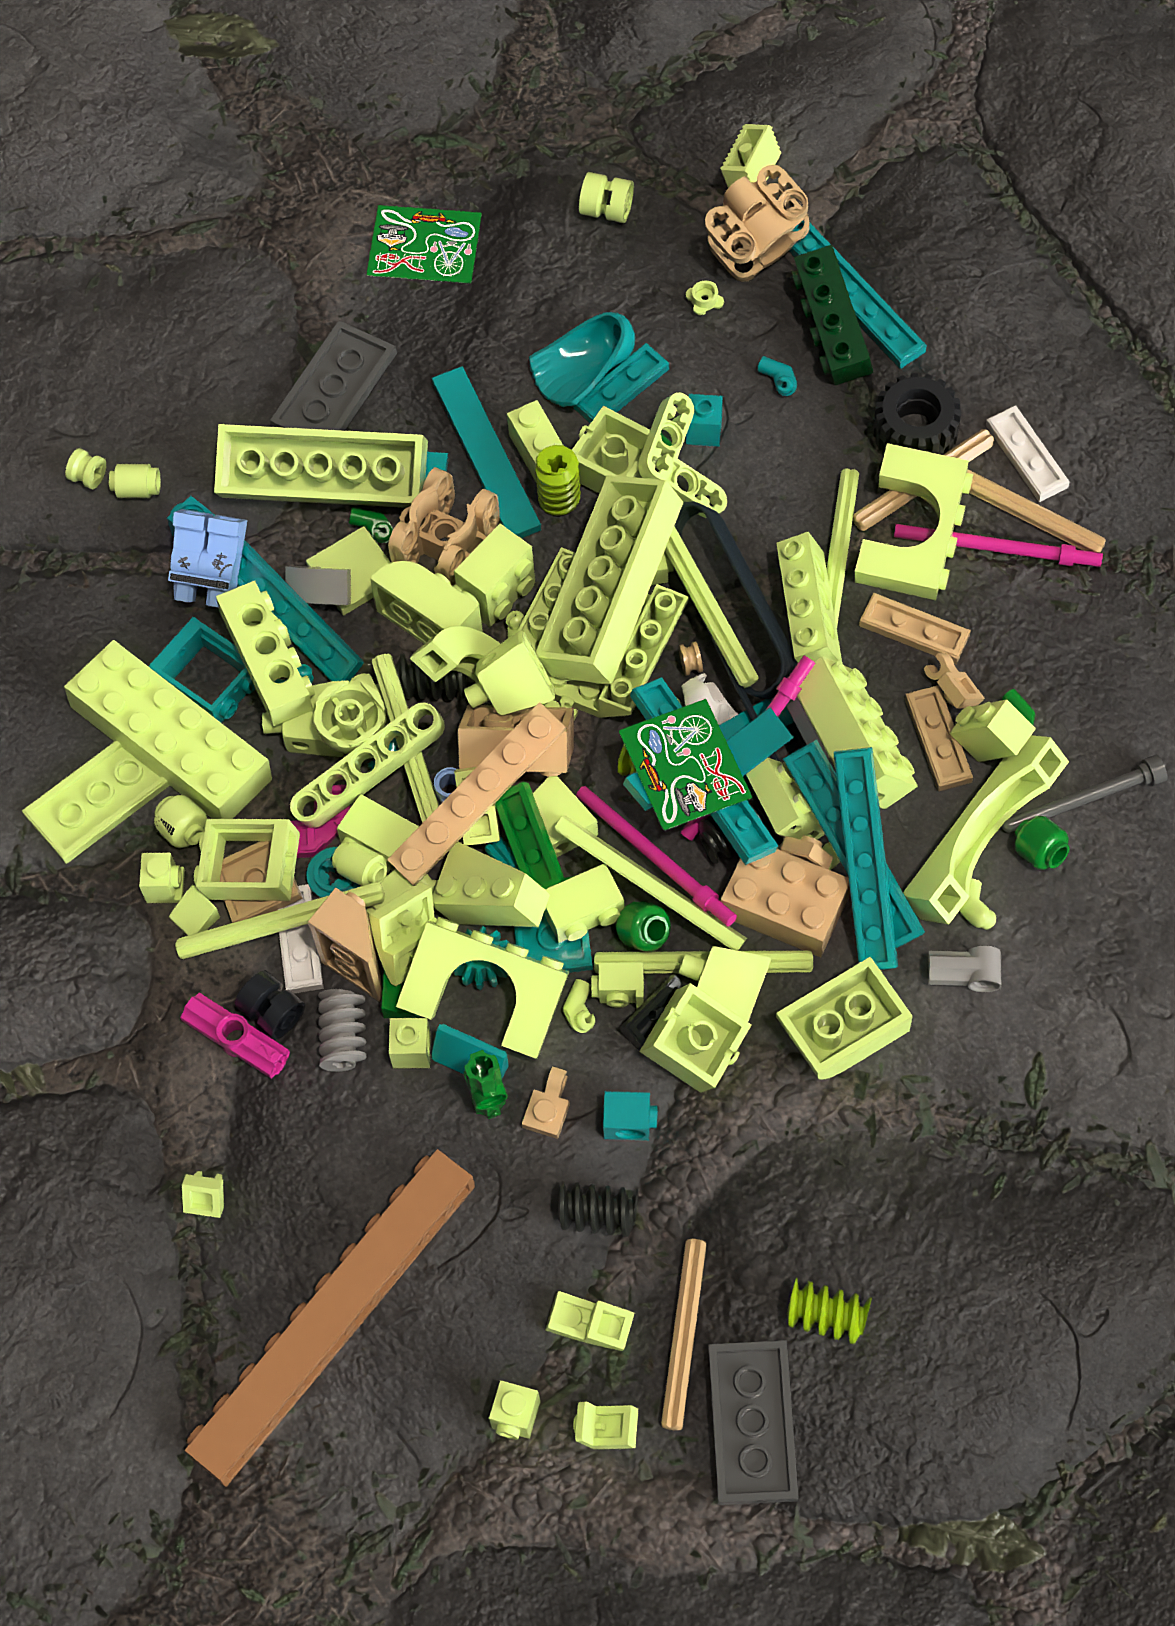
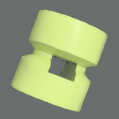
M588 172L581 189L579 213L596 218L601 214H605L607 220L625 223L632 205L634 182L616 177L612 181H608L606 175ZM611 191L610 205H606L608 193Z

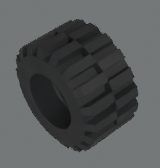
M911 373L910 378H906L904 375L897 377L896 384L892 381L886 384L885 391L881 390L878 395L873 426L876 445L878 448H883V454H885L887 443L940 455L950 451L953 448V444H956L961 418L960 400L955 398L953 388H945L946 382L942 379L932 380L933 375L926 374L924 378L919 377L918 373ZM911 414H918L929 418L933 423L918 427L905 423L901 418Z

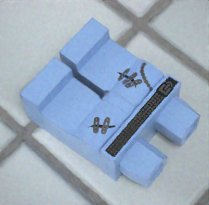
M186 509L175 511L173 516V526H175L174 543L171 554V570H169L168 581L174 582V600L194 602L197 586L208 588L206 605L218 607L216 596L237 588L247 520L221 515L213 516L210 513Z

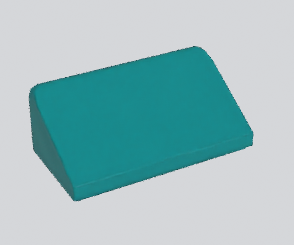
M770 707L726 740L742 776H744L789 742L793 736Z
M439 1024L432 1050L433 1061L463 1074L465 1071L464 1066L468 1063L470 1054L483 1050L489 1055L496 1056L501 1078H503L509 1067L505 1051L445 1024Z

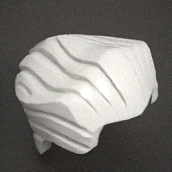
M705 673L685 682L682 685L685 706L707 699L718 725L738 715L714 682L703 683L707 676Z

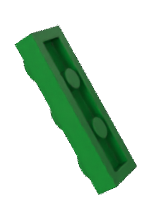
M521 782L509 788L495 803L519 870L526 873L543 889L565 881L529 783Z

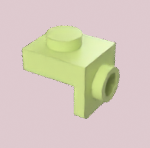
M579 1402L577 1414L573 1421L575 1440L592 1449L635 1448L638 1408L632 1405L595 1406L589 1402Z

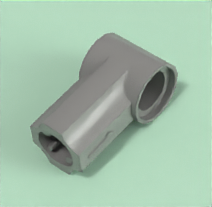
M977 946L969 949L967 952L929 951L927 967L928 985L968 986L970 990L976 992L999 990L1001 988V951L992 946Z

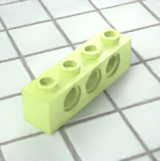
M809 531L777 542L794 658L799 663L803 655L815 662L823 656L832 661L842 663L823 550Z
M252 581L216 596L220 614L273 727L312 711L310 697L315 695L313 686L307 675L304 677L300 676L297 669L301 667L299 657L294 647L288 649L284 642V639H287L288 636L280 618L274 620L270 613L274 610L268 592H260L256 582ZM260 621L256 626H248L250 622ZM266 649L274 650L272 653L267 655L260 654L262 651ZM281 677L288 678V680L283 683L274 682L276 679Z

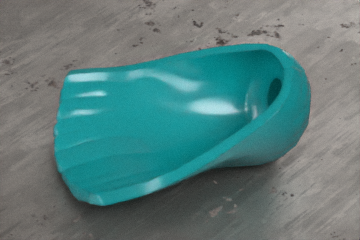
M605 312L596 315L573 328L550 345L530 355V371L535 380V385L547 400L562 407L577 405L595 388L610 369L622 363L631 355L636 337L630 321L617 312Z

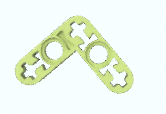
M675 393L664 399L658 408L638 462L639 473L642 478L667 480L683 503L695 501L717 511L719 514L727 506V497L724 490L677 459L694 415V405L686 394ZM676 411L681 415L675 417ZM662 429L671 435V446L666 445L662 441L660 436ZM657 458L656 468L660 470L658 472L655 470V464L652 462ZM678 475L683 476L687 480L689 486L687 492L679 488L677 484ZM698 513V515L707 518L704 513Z

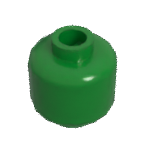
M1037 816L1031 820L1027 819L1016 829L1015 850L1019 856L1035 868L1040 870L1056 868L1068 856L1070 850L1068 845L1069 837L1065 830L1049 818Z
M643 901L632 902L626 905L620 911V916L617 918L616 930L620 940L625 945L644 952L655 951L661 948L667 941L671 929L669 916L664 909Z

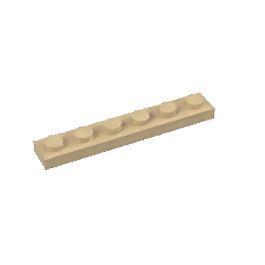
M539 702L387 860L412 885L416 886L567 728Z

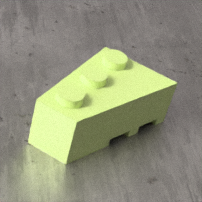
M457 842L447 855L433 893V906L450 921L457 924L539 927L550 894L526 873Z

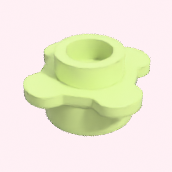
M700 281L693 288H689L686 291V298L694 305L693 311L697 315H704L706 311L713 308L720 309L724 305V298L718 295V288L714 282Z

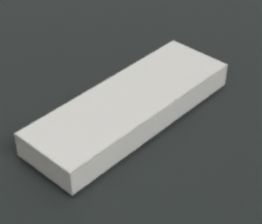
M1016 405L986 420V427L1038 502L1069 487V480Z
M309 884L298 886L303 899L284 908L312 901V891ZM309 924L279 932L286 990H290L292 993H301L324 989L320 957Z

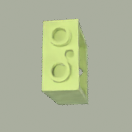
M206 819L205 831L200 834L199 838L200 863L194 870L196 888L208 900L291 901L300 832L289 819ZM226 841H272L266 882H220Z

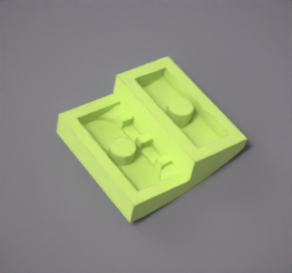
M422 882L369 914L377 953L390 983L395 986L406 980L426 923L428 921H437L434 917L432 887Z

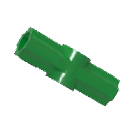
M480 1050L470 1054V1059L464 1066L465 1071L463 1075L469 1088L476 1114L486 1116L487 1119H491L501 1115V1109L506 1104L508 1095L502 1082L496 1056L489 1055Z

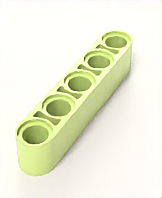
M418 703L409 708L297 792L290 803V810L293 816L310 828L320 827L356 801L360 794L364 795L436 741L443 734L445 728L442 716L428 703ZM423 716H433L434 721L429 728L424 730L418 729V722ZM404 737L405 742L400 750H389V745L393 738ZM368 758H374L375 767L368 773H361L360 767L362 762ZM338 780H346L345 790L339 795H333V784ZM310 801H316V812L311 816L304 817V806Z

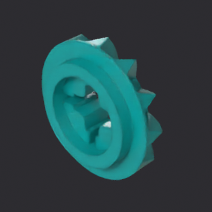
M330 847L320 851L311 859L308 865L307 882L311 891L320 898L329 896L335 888L343 892L361 887L347 878L343 880L337 879L330 886V876L326 872L335 873L337 871L332 865V857L337 847Z

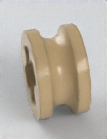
M692 642L690 647H685L683 644L679 645V656L685 676L690 675L692 670H696L698 673L703 672V664L697 642Z

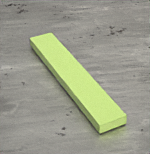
M562 816L556 824L555 830L730 949L738 951L747 938L730 926L727 927L708 911H703L692 900L569 817Z

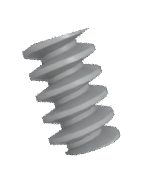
M324 990L318 994V997L322 1000L318 1006V1011L322 1014L319 1017V1026L322 1028L319 1032V1039L322 1042L319 1047V1053L323 1057L320 1059L319 1066L324 1070L333 1072L352 1070L355 1068L356 1062L366 1059L365 1052L356 1051V1048L366 1044V1039L355 1036V1034L366 1030V1025L355 1022L356 1019H361L366 1015L363 1009L355 1008L356 1005H361L365 1002V997L349 990Z

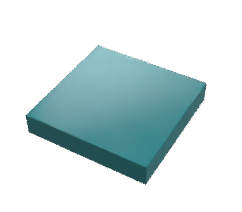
M544 913L539 927L514 926L516 945L528 949V957L541 961L543 956L556 959L564 963L562 969L569 971V973L593 970L588 931L577 940H564L558 943Z

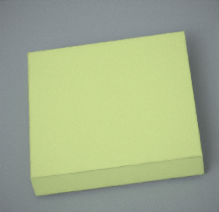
M364 526L306 560L307 566L351 569V604L336 605L343 616L374 598L370 578L381 567L391 563Z

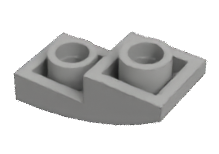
M285 566V582L306 603L351 604V569Z

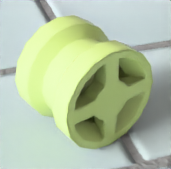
M78 448L68 460L65 476L73 482L82 481L85 487L93 490L103 480L106 471V460L100 456L91 457L87 451Z

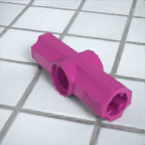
M201 993L191 997L180 1017L182 1022L220 1045L228 1055L240 1058L271 1079L280 1073L290 1055L289 1049L249 1025L243 1016L232 1014ZM232 1031H244L242 1037L238 1040H227L228 1035Z

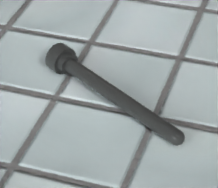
M1157 754L1142 759V764L1137 765L1136 770L1012 816L1005 821L1002 829L1007 833L1016 831L1017 827L1027 819L1031 820L1037 816L1050 818L1140 783L1144 785L1150 784L1151 786L1163 783L1168 779L1165 765Z

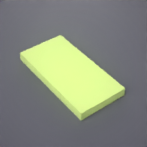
M114 741L23 809L22 812L64 863L67 864L170 785L164 777L160 778L123 749L118 741Z

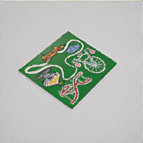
M379 205L366 275L471 283L482 213Z
M707 699L619 730L620 736L663 830L673 828L752 798Z

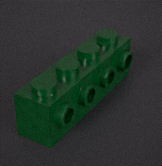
M832 244L794 257L797 270L791 271L797 291L804 290L806 298L801 299V304L806 319L813 317L815 326L811 327L810 331L815 347L821 345L823 347L825 355L819 356L825 376L832 374L836 386L874 373Z

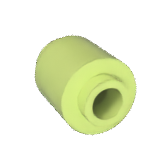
M117 464L115 471H110L109 488L110 491H115L117 498H151L152 495H159L161 478L159 468H151L150 464Z
M344 842L337 847L333 854L332 865L337 869L338 874L360 886L375 882L382 883L387 875L385 857L357 842Z

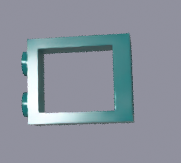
M195 617L190 619L148 666L221 723L224 719H229L234 715L238 708V703L247 693L251 694L256 690L236 646ZM203 646L240 671L239 675L212 705L175 680L177 675Z

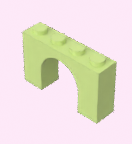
M887 443L879 473V487L923 498L934 508L939 524L928 540L912 547H898L863 539L855 568V583L932 600L937 599L939 589L945 590L950 570L944 569L946 558L954 557L958 538L952 537L954 525L961 526L965 506L960 505L962 493L969 494L973 474L967 473L969 460Z
M438 917L436 922L428 921L396 1007L431 1020L436 1015L448 979L458 966L473 960L492 962L508 973L516 990V1006L501 1046L537 1059L569 971L562 969L564 963L547 956H543L541 961L527 956L528 949L512 943H508L507 947L503 948L492 943L494 937L473 930L471 935L457 931L459 924Z

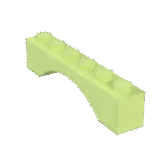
M1031 735L1016 756L1002 759L903 893L911 908L921 920L950 924L969 898L973 870L990 839L1017 810L1049 789L1069 761L1051 737Z

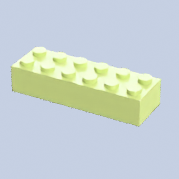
M218 424L214 493L222 498L407 508L411 506L413 499L423 489L426 479L428 440L423 435Z
M606 476L535 652L543 667L552 677L612 685L683 505V501L667 480Z
M112 640L64 686L72 709L110 739L118 741L123 749L160 778L164 777L172 788L181 795H185L193 800L212 819H233L272 780L269 760L115 640Z

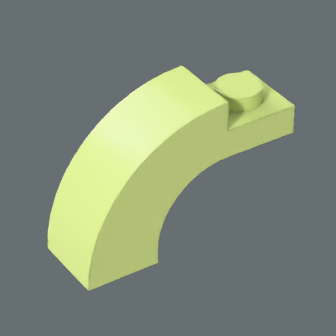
M454 626L439 632L418 648L410 659L434 682H437L450 671H458L477 683L479 679L476 675V663L501 644L479 630L464 626Z

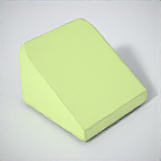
M192 886L173 909L169 918L189 936L206 931L220 918L217 908L195 886Z

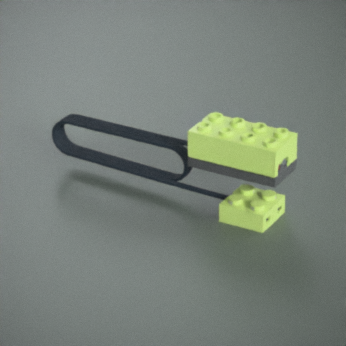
M695 501L684 502L674 525L680 537L682 538L684 526L692 516L698 513L706 515L781 660L780 674L777 681L770 688L763 691H755L752 686L744 688L738 684L703 621L753 721L758 716L747 694L759 699H773L779 691L776 689L784 677L788 678L798 662L794 658V652L723 518L717 511ZM821 656L815 661V665L799 686L802 690L794 701L790 699L786 707L806 745L817 740L835 773L834 751L872 747L881 813L884 809H887L918 787L912 776L915 773L914 768L906 757L901 756L896 746L899 743L898 739L881 719L880 716L883 715L882 709L876 700L868 695L865 689L867 682L862 673L856 668L851 669L839 661L835 662ZM776 752L746 774L776 834L801 839L805 835L817 840L825 835L785 762H780Z

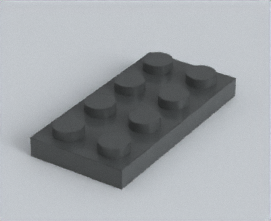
M338 320L270 419L271 427L345 431L396 356V346Z
M787 1340L709 1344L718 1505L798 1501Z

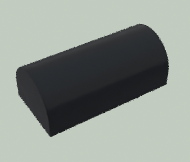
M671 975L620 1027L625 1038L639 1051L674 992L685 986L676 975Z

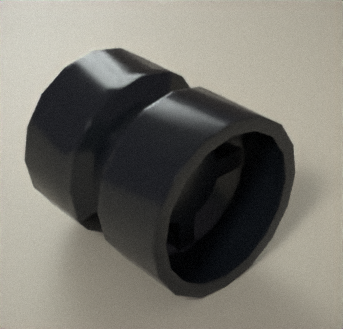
M264 970L254 975L242 987L236 997L235 1007L250 1020L258 1019V1027L272 1039L277 1040L285 1036L298 1023L304 1013L305 1003L290 990L283 991V984L268 971Z

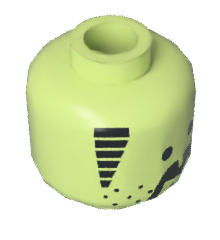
M185 795L168 796L155 809L154 826L157 832L172 846L184 848L199 843L200 834L205 831L207 816L193 800Z

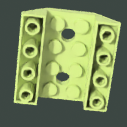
M562 547L517 632L524 631L535 652L575 556V552ZM656 584L652 594H647L612 685L554 678L547 672L554 685V700L559 702L562 695L569 696L574 700L573 708L599 718L631 715L636 706L630 697L632 689L648 682L689 600V596Z

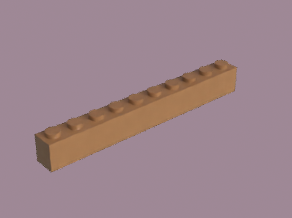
M438 1149L431 1157L426 1155L420 1160L414 1169L415 1176L407 1186L402 1184L394 1191L389 1200L391 1205L382 1215L376 1214L369 1221L365 1228L366 1234L358 1244L352 1243L347 1247L340 1258L342 1263L334 1273L328 1272L320 1279L315 1287L317 1293L308 1304L303 1302L294 1310L290 1317L292 1323L282 1334L276 1333L268 1341L264 1349L266 1354L257 1364L251 1363L239 1377L240 1385L231 1395L225 1394L216 1403L213 1409L215 1414L205 1426L199 1425L188 1437V1446L184 1451L223 1486H228L475 1188L473 1176Z

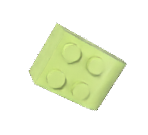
M397 561L381 567L370 578L377 612L423 644L449 627L464 626L483 632L477 599L466 591L461 593L452 587L450 581L440 573L433 574L425 567L414 562Z
M871 957L776 1013L777 1019L818 1079H827L847 1070L908 1033L913 1017Z

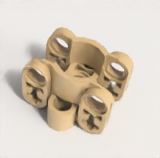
M773 164L763 167L758 173L756 182H750L747 177L738 179L726 190L723 206L714 207L706 214L705 225L711 252L733 278L741 282L752 280L761 270L779 260L797 241L805 238L810 229L809 217L807 215L808 198L786 171L778 165ZM769 176L772 179L779 177L778 184L771 183L767 185L766 178ZM796 199H799L802 202L803 207L796 201ZM718 218L721 221L725 219V222L715 226L714 219ZM804 221V226L801 230L792 231L798 224ZM753 262V267L748 272H739L734 267L735 263Z
M434 467L427 475L422 491L413 499L411 506L401 512L400 522L397 523L391 533L388 543L391 563L397 561L418 563L420 556L425 554L438 560L437 566L434 567L435 573L444 575L452 586L456 585L454 570L498 525L500 510L497 494L482 489L476 495L471 505L467 504L468 516L466 521L463 522L448 515L455 499L453 476L444 470ZM447 537L448 541H441L440 539Z

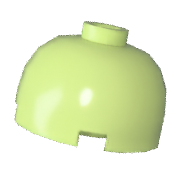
M349 680L339 681L328 686L318 696L313 714L315 728L322 741L334 751L349 754L385 727L384 702L378 691L369 684L360 682L361 685L356 683L349 684Z

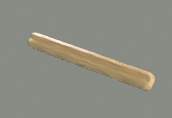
M981 429L944 455L969 460L970 462L991 448L994 438L988 430ZM889 490L854 513L853 522L860 531H865L917 496Z
M968 470L967 473L973 474L970 494L1081 550L1101 553L1106 541L1104 537Z
M687 1239L681 1273L661 1422L663 1428L673 1431L681 1430L683 1427L706 1252V1242L699 1239Z

